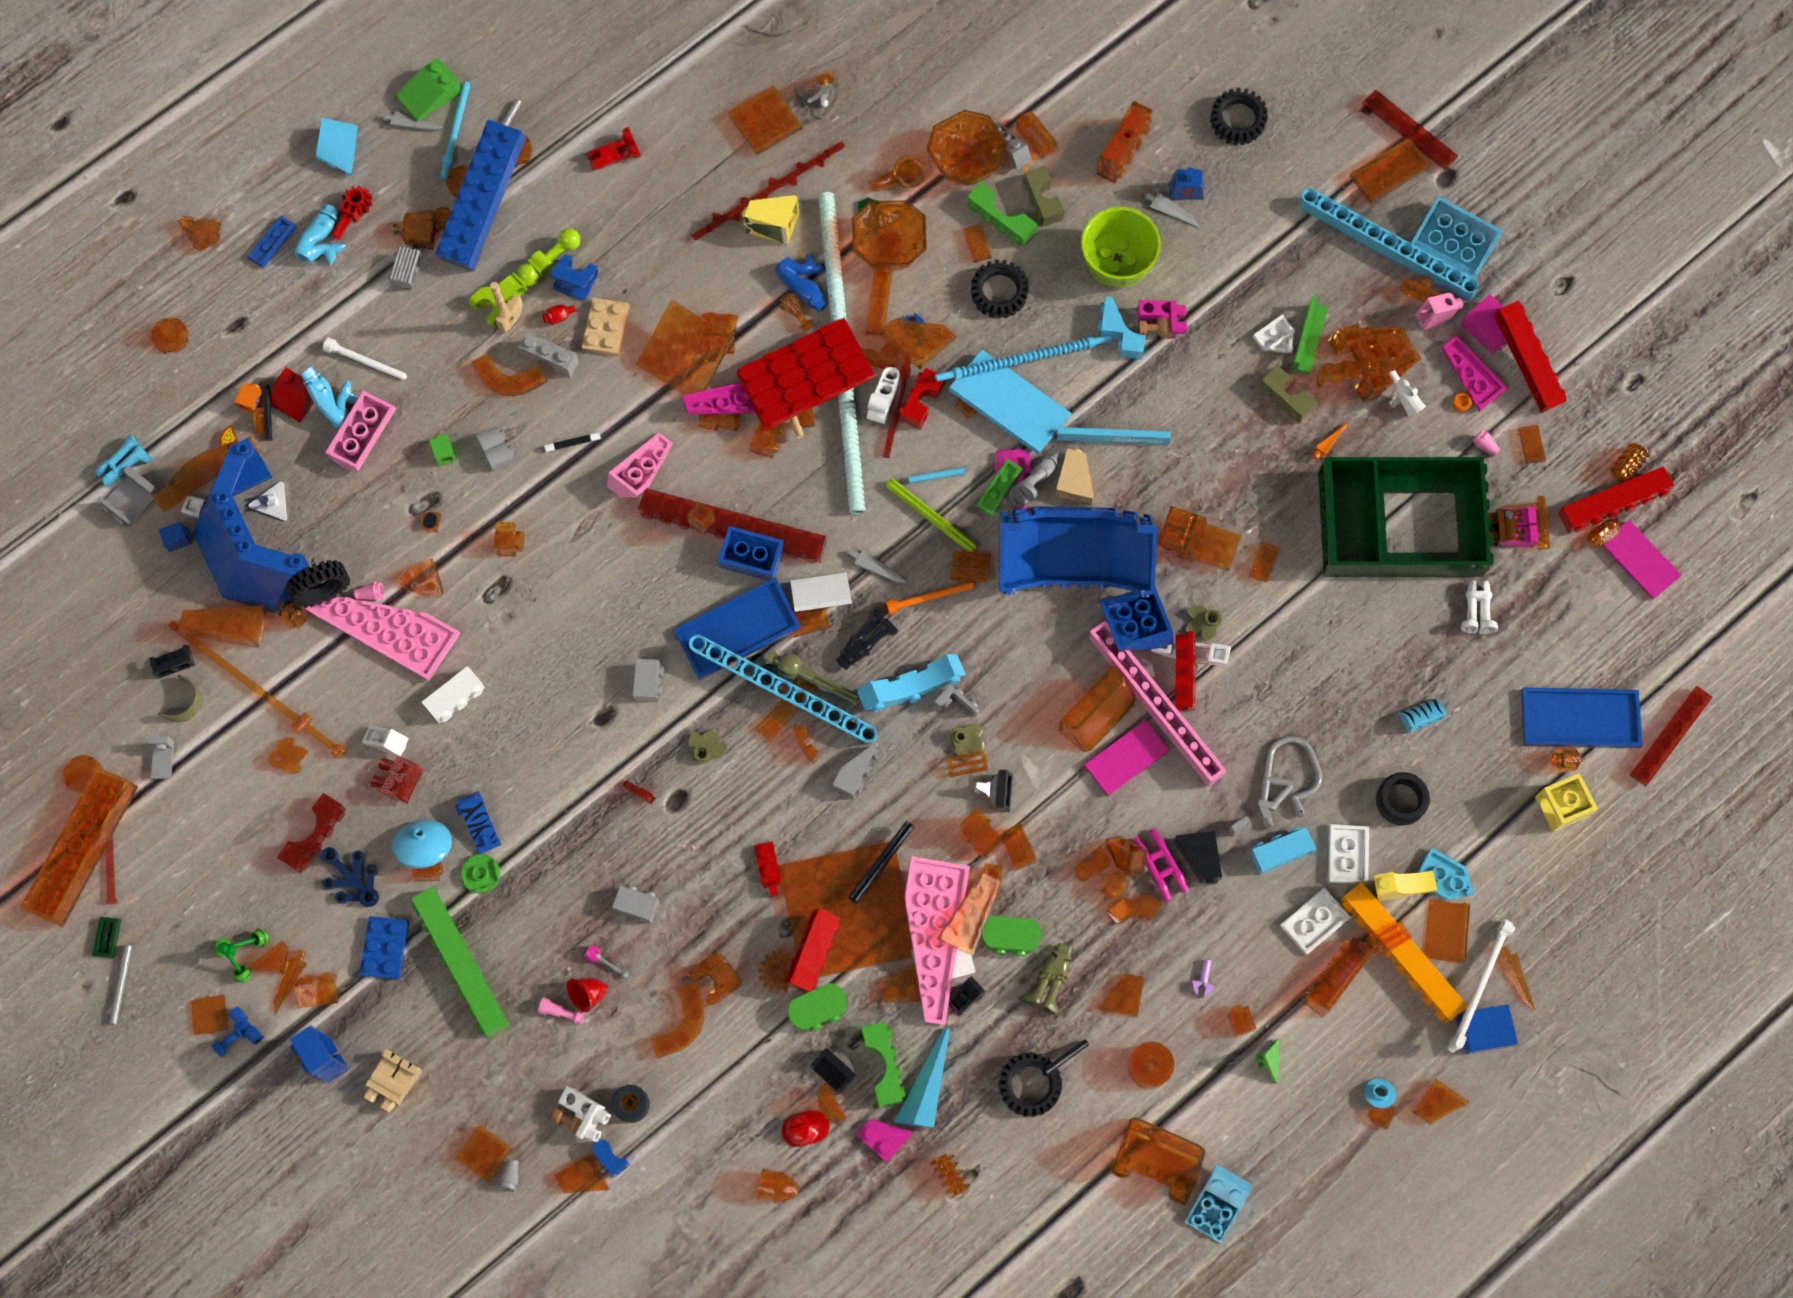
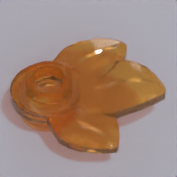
M287 737L277 744V749L269 756V762L274 768H282L288 774H296L301 772L299 762L307 756L308 750L302 746H294V738ZM281 756L283 759L278 761L275 758Z

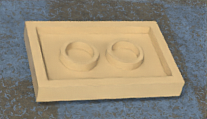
M599 298L592 299L582 344L583 351L619 356L630 307L629 303Z

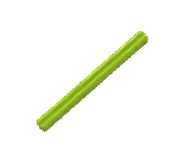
M890 479L887 482L886 487L965 550L969 553H973L976 550V543L896 480Z

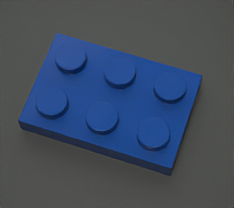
M369 916L359 972L360 976L400 980L410 921Z

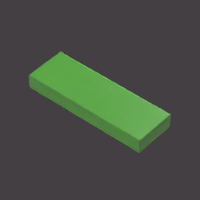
M1006 459L976 506L992 516L1023 471V468Z

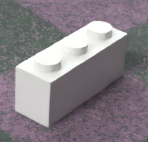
M467 666L423 700L422 703L440 724L441 722L448 721L456 710L463 709L470 699L478 697L485 687Z

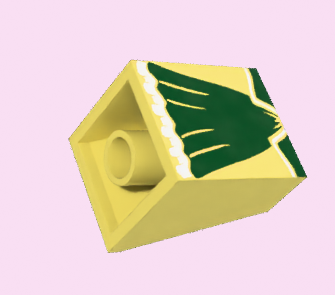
M792 195L751 200L748 207L745 206L742 215L745 218L744 226H746V232L788 244L799 215L798 197Z

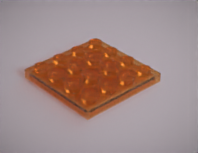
M671 300L636 365L684 395L705 391L735 337L678 302Z

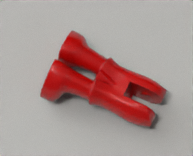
M626 127L622 130L621 139L594 148L587 152L586 156L588 160L592 161L590 164L592 170H599L610 164L621 162V160L629 158L638 159L641 157V154L629 127ZM628 147L625 150L618 152V150Z

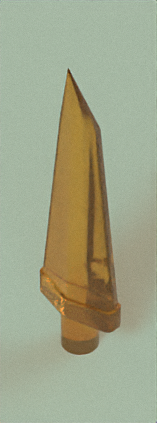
M1507 946L1501 948L1500 952L1503 959L1498 960L1499 964L1523 1003L1535 1010L1517 953L1511 955Z
M299 949L295 958L290 956L288 960L289 962L274 1000L275 1015L307 963L303 962L307 952Z

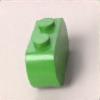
M991 916L982 927L981 933L983 944L988 950L994 951V954L1006 955V952H1012L1015 956L1021 957L1033 953L1038 948L1042 936L1041 928L1035 920Z
M828 983L793 999L788 1009L792 1025L800 1031L807 1032L810 1030L812 1033L822 1028L821 1025L827 1022L833 1024L839 1021L840 1016L845 1013L847 1008L846 995L839 986Z

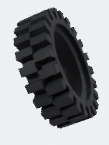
M1232 88L1229 89L1228 94L1224 91L1222 96L1219 95L1212 107L1210 122H1212V129H1215L1214 133L1216 135L1220 134L1219 139L1223 140L1226 138V143L1228 144L1232 140L1234 141L1233 145H1237L1238 142H1241V145H1245L1246 141L1250 144L1253 138L1257 140L1259 135L1263 133L1268 118V110L1265 107L1266 103L1264 101L1261 102L1262 97L1259 95L1255 97L1256 92L1252 91L1251 94H1248L1249 89L1246 88L1244 92H1241V88H1237L1236 92H1234ZM1232 104H1243L1253 111L1255 122L1247 129H1234L1225 123L1222 113Z
M995 260L994 264L989 261L986 267L984 264L980 266V270L977 269L971 284V297H973V303H976V308L978 310L982 309L984 315L989 313V317L992 318L993 314L997 315L998 319H1001V315H1004V318H1008L1010 313L1012 316L1015 315L1016 310L1020 311L1022 305H1025L1028 296L1027 277L1025 278L1024 271L1020 272L1021 268L1018 265L1015 268L1013 262H1010L1008 265L1007 260H1003L1002 263H999V260ZM996 275L1006 276L1015 283L1017 292L1011 300L1004 303H996L989 300L983 293L984 283L987 279Z
M327 560L325 563L321 561L319 565L315 563L312 564L311 568H304V572L299 571L297 573L298 576L294 575L292 580H289L287 589L296 606L307 608L310 605V607H314L316 603L321 605L323 601L329 602L331 597L333 599L336 598V594H342L343 590H346L347 586L350 585V578L342 562Z
M1034 1052L1014 1056L1013 1059L1006 1063L1000 1075L999 1092L1003 1102L1014 1113L1021 1114L1024 1117L1041 1116L1050 1111L1057 1103L1062 1091V1078L1060 1071L1056 1069L1047 1076L1049 1091L1041 1101L1025 1103L1014 1094L1012 1078L1019 1069L1026 1066H1034L1042 1070L1052 1063L1050 1058L1044 1057L1040 1053L1034 1054Z

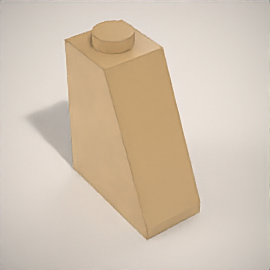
M1076 448L1067 449L1055 496L1092 505L1094 494L1086 453Z

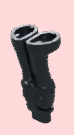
M872 608L869 611V618L854 636L849 638L844 649L840 651L841 655L835 660L845 670L851 665L855 666V663L862 660L865 656H869L871 649L886 634L894 636L899 632L877 609ZM880 624L876 631L865 642H863V639L867 636V634L876 625Z

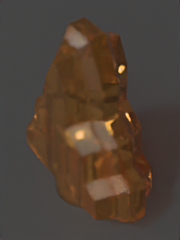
M181 216L178 220L183 231L188 233V239L193 242V247L198 251H204L209 245L215 246L220 239L218 232L220 231L221 222L215 219L207 220L204 218L196 220L188 216Z

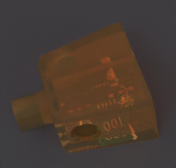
M434 210L404 214L403 224H393V234L402 235L406 245L434 250L437 223Z

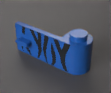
M476 791L458 799V804L455 805L459 816L463 815L479 854L500 846L501 842L488 815L480 792Z

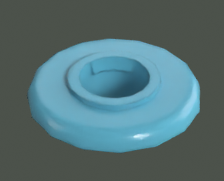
M1377 1078L1369 1081L1365 1086L1364 1095L1372 1106L1384 1109L1394 1104L1396 1091L1390 1082ZM1375 1090H1383L1386 1093V1096H1378Z

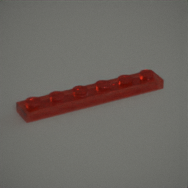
M1376 89L1364 100L1363 105L1445 171L1458 158L1455 152Z
M1694 687L1630 773V776L1646 787L1713 697L1700 687Z

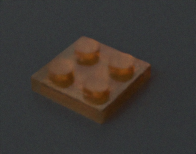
M479 1124L455 1159L489 1183L513 1148Z

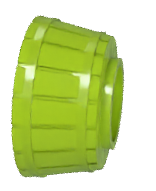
M1112 207L1097 213L1086 224L1081 238L1082 254L1089 272L1102 284L1114 288L1129 287L1141 281L1155 265L1161 250V238L1156 225L1148 216L1129 207ZM1115 254L1123 256V258L1121 259L1122 262L1119 263L1118 261L1113 260L1115 258Z

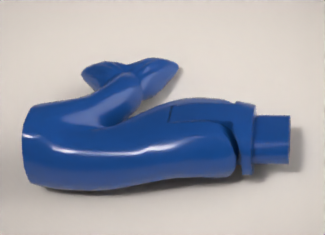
M806 254L804 264H800L790 257L783 259L777 264L775 272L780 280L809 308L813 307L816 312H819L828 305L824 300V295L814 282L798 276L826 272L822 265L814 262L811 255Z

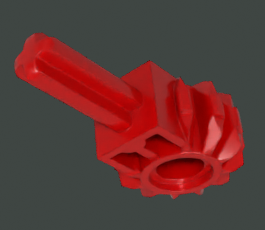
M359 185L357 188L352 186L350 191L345 189L346 195H342L343 201L339 208L342 216L331 233L333 238L340 240L352 220L358 223L361 216H363V212H369L368 207L373 206V197L367 188L363 189Z

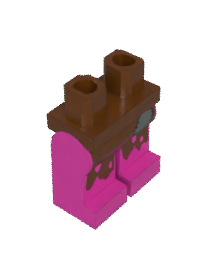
M1527 507V509L1497 508L1495 512L1488 513V517L1491 518V525L1494 526V530H1489V535H1492V543H1495V547H1534L1539 541L1537 525H1535L1537 523L1535 507Z

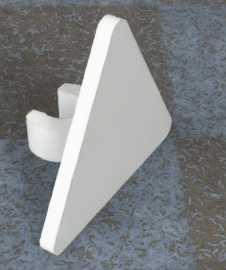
M277 483L249 503V508L286 521L284 483Z

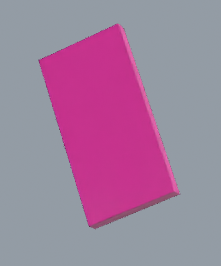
M1630 520L1600 543L1652 600L1682 576Z
M1145 720L1087 762L1084 767L1105 794L1109 796L1170 750Z

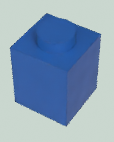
M181 522L159 529L163 544L169 552L191 545L189 539L192 537L190 529Z

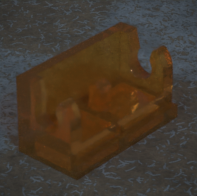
M1020 823L1004 830L1000 836L1015 870L1017 871L1036 863L1037 858L1022 824Z

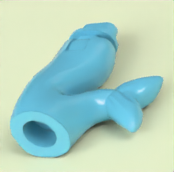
M326 204L324 209L319 211V214L316 215L303 232L296 245L294 254L297 258L304 262L312 263L316 258L324 254L330 265L334 263L336 254L343 251L346 244H315L327 238L333 231L337 221L336 216L339 212L337 208Z
M313 367L308 368L300 374L304 379L303 384L306 385V389L318 409L336 429L343 424L349 414L346 404H355L358 398L351 393V383L347 380L335 404L328 381L323 376H319L320 373H316Z

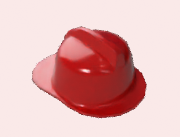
M816 1110L794 1114L784 1121L782 1136L786 1143L794 1147L817 1143L828 1135L830 1122L822 1112Z

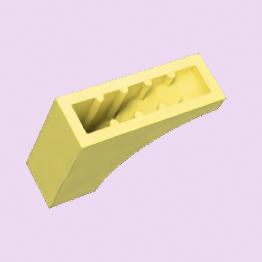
M1433 871L1412 874L1388 872L1373 875L1379 902L1438 891Z

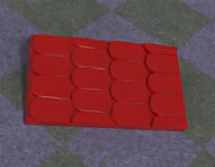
M845 317L818 328L817 331L796 339L789 345L765 354L764 357L742 366L736 372L764 431L874 378V372Z

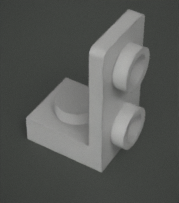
M949 685L934 701V706L941 711L943 708H948L953 702L952 698H954L975 717L979 714L976 702L972 699H966L963 696L964 693L956 686L952 687Z
M148 736V744L153 748L151 778L171 779L174 741L168 736Z

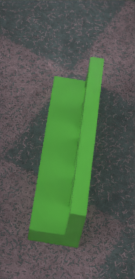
M1312 296L1292 367V371L1307 375L1311 373L1328 309L1327 306L1316 304L1318 297Z

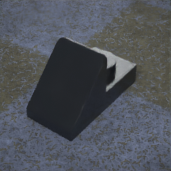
M971 976L949 997L948 1004L960 1016L982 997L981 995L985 990Z

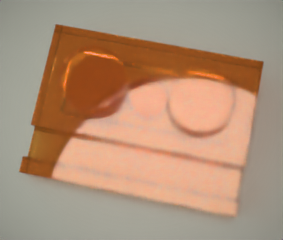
M825 607L795 612L794 608L792 609L801 626V629L793 632L794 638L831 628Z

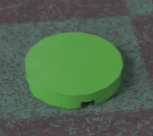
M476 854L468 858L461 869L463 884L471 892L477 894L493 890L501 878V870L498 863L492 857L485 854Z

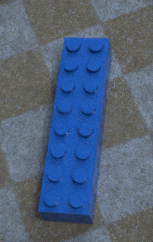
M487 119L435 252V255L440 260L471 271L475 270L526 139L521 130Z

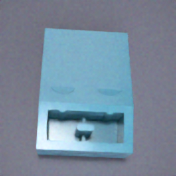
M1216 1164L1188 1214L1185 1223L1221 1243L1250 1194L1252 1184Z

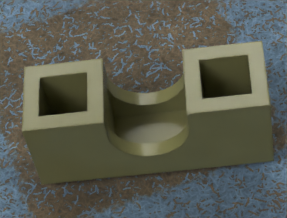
M1045 165L1024 172L1022 185L1024 190L1029 192V202L1031 206H1035L1037 220L1041 221L1043 227L1062 221L1064 219V209L1058 196L1045 198L1041 194L1051 187V179Z
M1277 365L1261 380L1259 387L1266 396H1270L1279 408H1283L1288 412L1292 420L1301 423L1316 409L1318 402L1305 390L1297 396L1289 395L1285 391V387L1289 384L1291 377Z

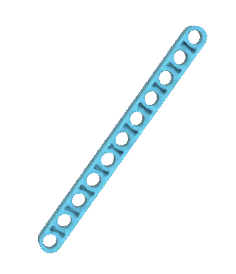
M1311 188L1303 191L1299 206L1303 211L1465 301L1471 300L1476 294L1479 285L1474 278ZM1433 269L1438 270L1440 273L1434 272ZM1449 278L1454 279L1456 282L1450 281ZM1465 287L1470 288L1472 291L1466 290Z
M695 635L690 639L689 646L696 654L864 743L871 744L876 741L878 734L872 725L701 635ZM697 640H702L704 643L701 649L694 648V643ZM719 649L721 652L720 656L712 658V650ZM730 658L737 659V665L735 667L728 666V660ZM747 667L754 668L752 676L745 675L744 671ZM767 675L770 676L771 683L763 685L761 682L762 678ZM783 684L789 688L786 694L778 692L779 687ZM800 693L806 697L803 703L795 701L796 696ZM819 702L823 705L820 712L812 710L814 703ZM836 711L840 714L837 721L829 719L831 712ZM848 721H855L857 727L854 730H848L846 728ZM870 729L874 731L872 739H865L863 737L865 730Z

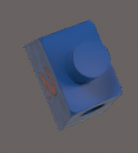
M1191 167L1176 170L1169 181V199L1204 200L1202 170Z

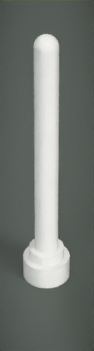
M328 337L324 342L323 351L329 354L337 352L402 380L407 377L406 373L339 346V343Z

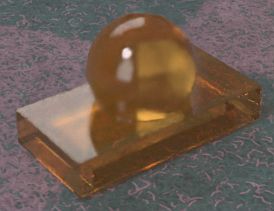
M1420 276L1415 282L1406 278L1400 289L1402 293L1422 302H1425L1429 297L1440 294L1432 290V281L1427 276Z

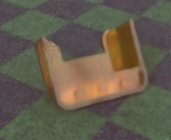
M1134 1117L1129 1120L1109 1172L1119 1178H1127L1132 1170H1134L1138 1174L1150 1177L1160 1184H1166L1170 1186L1168 1195L1171 1200L1186 1206L1197 1183L1205 1150L1197 1143Z

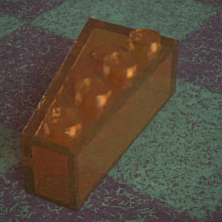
M264 605L183 610L179 630L182 635L259 648L267 611Z

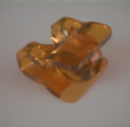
M710 954L688 974V977L693 982L699 981L706 976H710L713 979L714 989L706 998L710 1006L718 1004L742 985L741 978L722 954Z

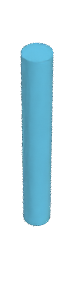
M960 467L908 476L909 483L965 474V469Z

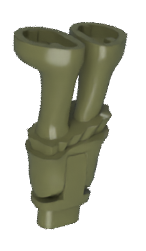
M1058 943L1056 950H1052V954L1038 972L1040 975L1036 977L1039 981L1032 993H1027L1023 996L1022 1001L1032 1007H1039L1048 982H1052L1040 1009L1047 1014L1057 1015L1058 1007L1055 1000L1061 984L1065 983L1072 959L1070 957L1073 950L1071 947Z

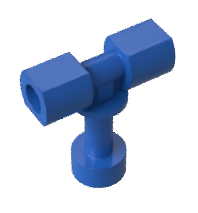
M237 1006L228 1014L236 1023L233 1026L235 1030L223 1041L216 1040L211 1047L222 1057L228 1052L226 1048L240 1036L242 1038L247 1037L254 1045L262 1041L264 1036L257 1027L252 1026L248 1022V1016Z

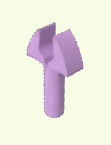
M1209 959L1203 961L1200 979L1192 981L1195 996L1198 994V987L1202 984L1205 988L1203 998L1214 987V985H1210L1208 982L1211 960Z

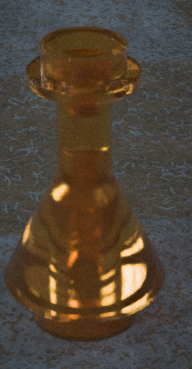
M787 293L780 299V309L795 316L801 323V330L806 332L813 327V321L811 319L807 320L801 312L798 295Z

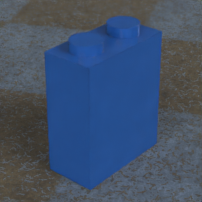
M1509 1004L1475 1010L1464 1035L1467 1038L1462 1049L1466 1050V1055L1518 1045ZM1465 1012L1457 1015V1028H1459Z

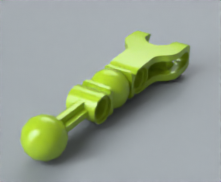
M572 228L561 230L558 234V242L547 252L537 251L528 259L529 263L519 266L516 274L513 272L502 280L498 286L505 303L507 304L517 295L521 297L528 290L526 286H533L539 280V276L542 278L548 274L554 266L552 261L562 252L577 249L581 241L579 233ZM482 287L470 297L469 305L475 310H479L486 305L493 306V310L487 316V324L491 328H497L498 325L495 319L500 313L497 302L494 299V294L491 292V287Z

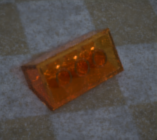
M1354 937L1350 942L1346 940L1339 948L1342 951L1338 957L1334 955L1327 964L1330 966L1326 973L1322 971L1316 978L1318 984L1315 988L1311 986L1304 994L1306 999L1303 1003L1323 1018L1375 952V947Z

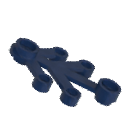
M325 848L321 853L322 860L327 864H333L346 879L327 877L322 881V886L326 890L355 888L359 892L354 894H346L343 891L337 892L335 900L339 904H345L347 901H356L365 907L375 906L379 901V894L374 889V879L378 873L377 867L373 864H368L365 867L367 879L366 887H364L360 882L362 862L365 860L364 853L360 850L353 852L352 874L338 859V852L334 848ZM334 854L333 859L328 860V855ZM357 854L362 855L361 859L356 860L355 856ZM374 867V872L369 874V868ZM327 881H332L330 887H326ZM345 895L344 900L339 901V896ZM368 895L373 896L372 900L367 901L366 897Z

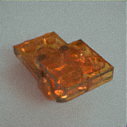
M1171 506L1158 544L1166 550H1176L1175 553L1180 558L1189 561L1194 559L1229 571L1241 535L1207 524L1206 517Z

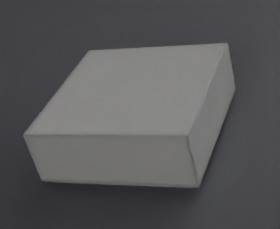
M1244 816L1232 824L1229 828L1231 835L1234 836L1249 826L1250 819Z

